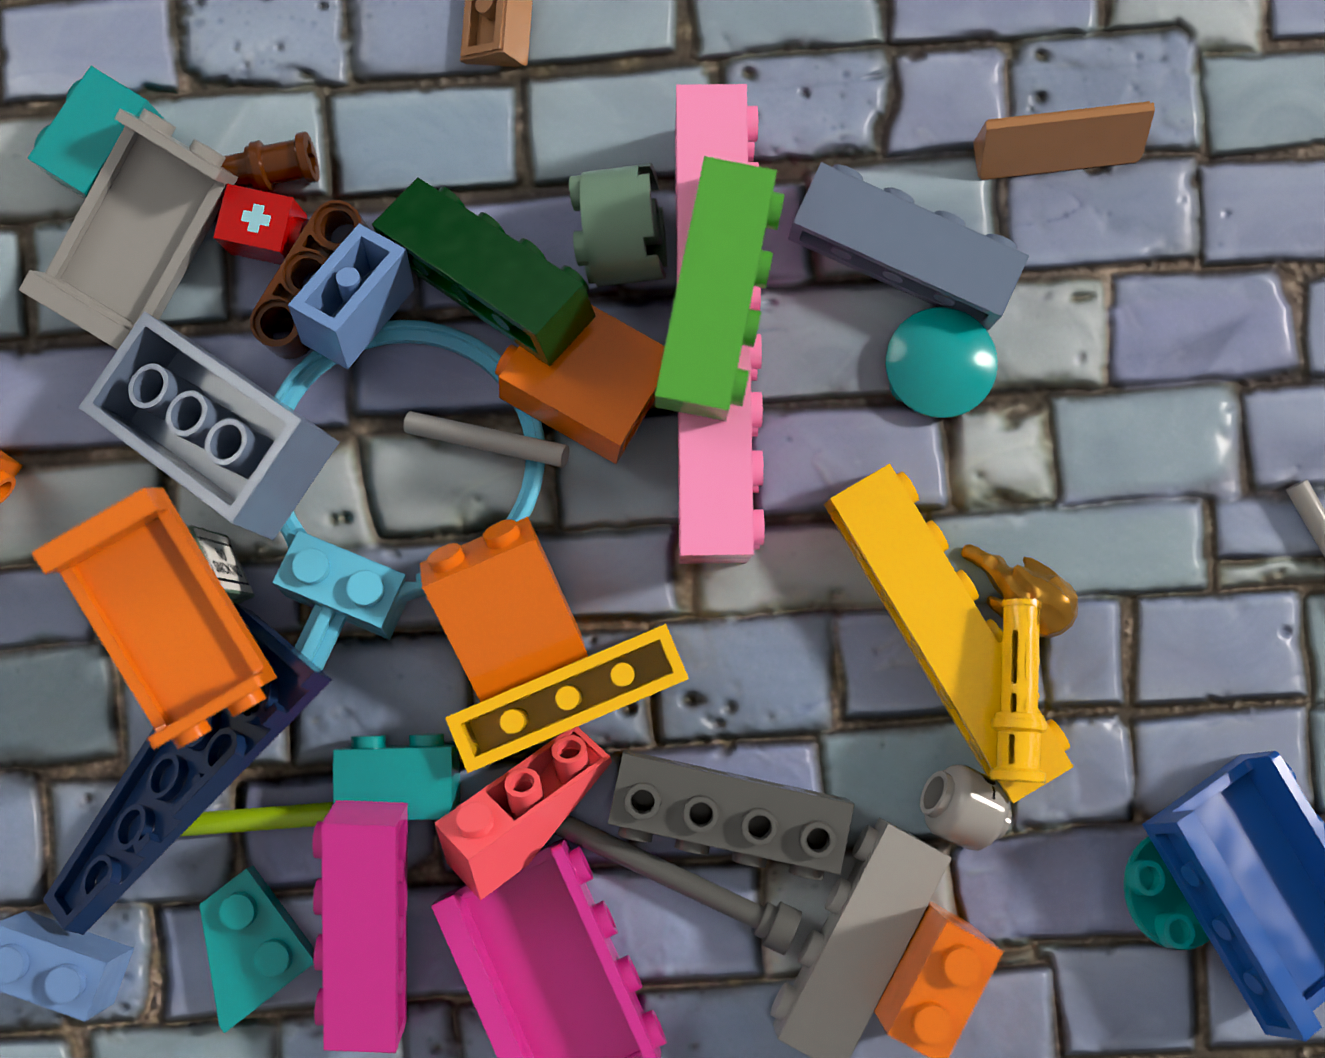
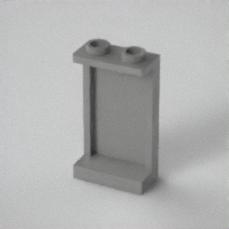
M121 108L119 109L114 119L124 124L125 127L46 272L29 270L19 288V291L117 350L144 311L158 320L160 319L220 211L226 185H234L238 179L237 176L221 167L226 157L196 139L192 141L190 147L172 137L176 127L143 108L139 117Z

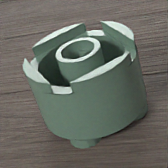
M652 163L582 172L581 175L570 176L569 191L574 211H581L582 231H574L573 233L574 253L577 265L579 267L585 266L589 284H596L597 287L666 279V273L663 268L667 267L665 224L662 207L658 206L656 198L651 199V191L659 190L656 172Z

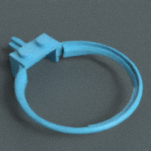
M416 320L388 321L365 348L367 350L377 346L399 343L425 344L440 347L469 359L480 366L499 384V376L495 374V369L501 355L479 339L446 325ZM316 351L311 352L291 371L274 397L294 410L309 387L323 373L337 363ZM514 407L522 426L523 435L545 440L542 422ZM525 460L522 486L516 503L506 520H514L516 522L530 517L541 490L545 470L544 463ZM295 511L292 512L280 530L288 546V551L272 583L286 597L313 608L295 648L321 670H323L345 622L390 640L407 601L426 596L422 588L421 573L416 574V582L405 581L407 576L404 573L311 536L303 528Z

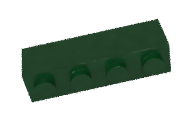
M417 177L372 223L376 233L407 250L411 272L549 366L556 361L596 317L587 295L589 286L577 271L567 265H563L560 269L546 260L540 249L525 238L520 239L519 242L505 233L494 218L484 212H481L479 215L474 214L465 207L457 195L446 187H441L437 190Z

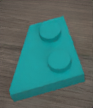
M253 865L243 870L199 904L219 1027L224 1033L314 964V947Z

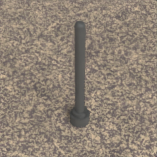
M570 815L554 833L754 928L753 935L763 939L762 946L781 955L786 954L793 941L802 917V911L781 901L777 906L769 902L765 906L759 905Z

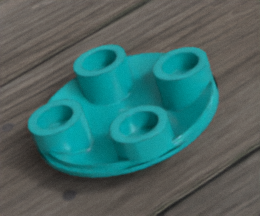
M938 307L917 312L900 324L889 341L885 366L889 380V389L898 401L903 402L920 414L935 418H949L968 413L985 399L996 379L998 359L993 340L980 322L962 311Z
M1149 836L1146 837L1131 853L1124 873V896L1133 921L1147 938L1165 948L1189 950L1205 944L1209 941L1208 936Z

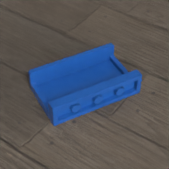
M1277 751L1242 754L1144 822L1142 826L1265 1035L1307 1041L1322 1028L1313 1011L1325 1002V823L1314 812L1297 783L1294 771Z

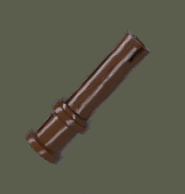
M306 131L296 133L293 140L264 145L260 140L252 141L244 147V152L224 156L226 159L221 166L238 177L234 185L241 187L253 186L256 190L265 192L272 191L274 185L300 179H305L308 183H315L320 179L315 147Z

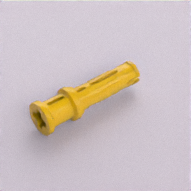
M1033 599L1002 600L1001 712H996L995 718L991 720V728L997 731V767L990 770V779L1046 783V773L1040 770L1041 733L1047 731V721H1044V715L1038 714L1039 637L1042 602Z

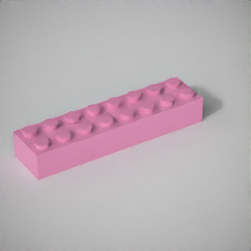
M747 84L676 85V288L678 286L704 156L759 167V163L754 162V146L758 140V106H747ZM754 287L750 309L760 311L761 288ZM757 334L754 348L742 345L738 368L749 370L742 407L730 405L726 421L678 412L679 564L747 563L754 555V550H759L760 545H764V510L753 509V493H759V486H763V451L752 450V437H758V427H762L763 400L762 392H751V381H757L758 369H761V334Z

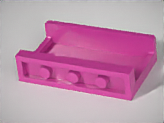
M564 838L543 847L528 866L481 901L464 884L441 895L431 905L497 1058H661L660 1046L667 1044V1040L659 1019L653 1009L644 1013L635 993V991L642 989L639 975L629 955L622 958L618 956L610 938L618 934L614 919L604 900L597 904L593 900L586 882L593 880V874L582 849L577 847L571 850L567 840Z

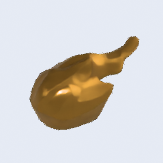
M967 544L962 548L961 556L982 569L987 574L994 589L1003 597V599L993 596L987 597V604L1001 618H1003L1002 600L1015 598L1033 599L1042 602V608L1040 609V637L1052 638L1059 636L1072 627L1078 615L1077 593L1067 581L1052 569L1030 557H1023L1024 567L1016 565L1012 568L1006 564L1003 557L989 554L977 546Z

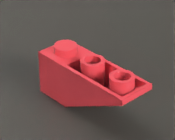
M579 727L561 733L434 823L446 863L481 901L529 865L612 763L611 756Z

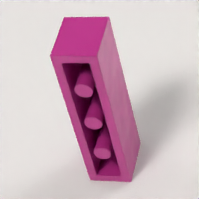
M336 800L324 820L316 823L312 842L314 858L322 859V878H318L315 884L313 911L315 915H322V933L317 936L314 949V968L316 971H323V988H320L317 993L314 1020L317 1026H323L324 1051L396 1053L407 1023L408 803Z

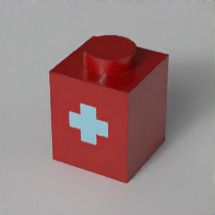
M227 184L213 238L232 255L281 265L309 219H307L308 215L293 197Z

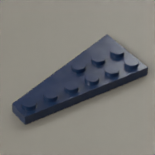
M233 604L277 678L260 687L266 698L235 717L231 716L227 707L206 719L212 730L180 749H177L172 739L155 749L152 748L147 739L145 740L43 898L63 930L84 935L332 681L327 674L253 611L239 604ZM154 728L152 729L148 737L155 734Z

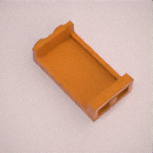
M144 487L31 552L44 574L60 573L154 727L155 734L147 738L153 749L171 739L177 749H180L212 730L206 719L227 707L231 716L235 717L266 698L260 687L277 678L164 488Z

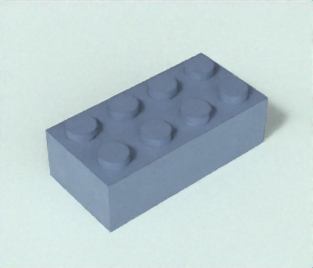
M145 311L78 407L228 521L271 540H274L340 443L190 338Z

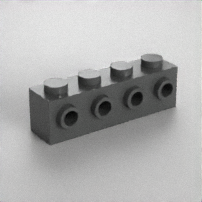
M624 750L608 824L619 826L618 835L630 840L650 843L652 842L653 834L676 839L675 848L689 853L709 855L710 846L733 851L732 860L741 864L765 868L767 859L789 863V873L813 880H823L825 872L841 874L854 803L840 796Z

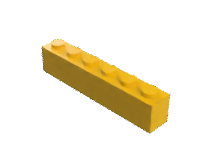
M889 463L831 497L824 506L985 775L990 776V770L997 767V731L991 728V720L995 718L996 712H1001L1003 632L994 620L989 619L985 621L974 603L975 600L979 599V595L973 582L962 569L955 572L944 553L949 549L944 534L934 521L925 522L914 504L919 501V496L913 483L903 471L896 474ZM1053 719L1047 720V731L1041 733L1040 770L1046 773V783L997 780L1008 796L1009 802H1017L1074 767L1065 751L1070 749V743L1062 729Z

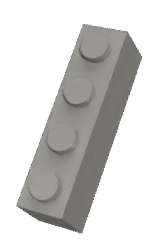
M880 817L874 828L866 825L860 833L852 851V857L856 858L857 861L848 879L845 880L840 877L832 887L825 903V909L830 911L820 933L812 930L807 936L798 956V962L803 964L793 986L787 982L783 984L771 1008L770 1015L776 1018L773 1025L777 1039L811 1058L851 1057L952 859L940 849Z

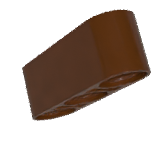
M341 200L328 201L316 209L253 309L250 317V328L254 337L279 357L297 359L311 349L301 343L295 324L292 332L283 339L274 340L273 330L280 320L292 318L288 304L302 289L304 278L308 274L318 271L341 244L331 242L333 232L338 227L347 224L353 225L354 228L358 224L369 228L358 211L347 202Z

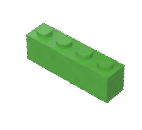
M704 156L655 392V407L722 421L727 420L730 405L742 407L749 370L738 368L742 345L754 348L761 311L750 309L754 287L766 289L773 252L761 250L765 229H778L785 196L783 193L773 192L777 170Z

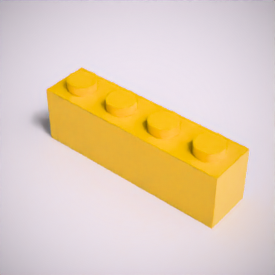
M664 624L449 715L445 719L466 771L470 773L688 680L689 677L668 627Z

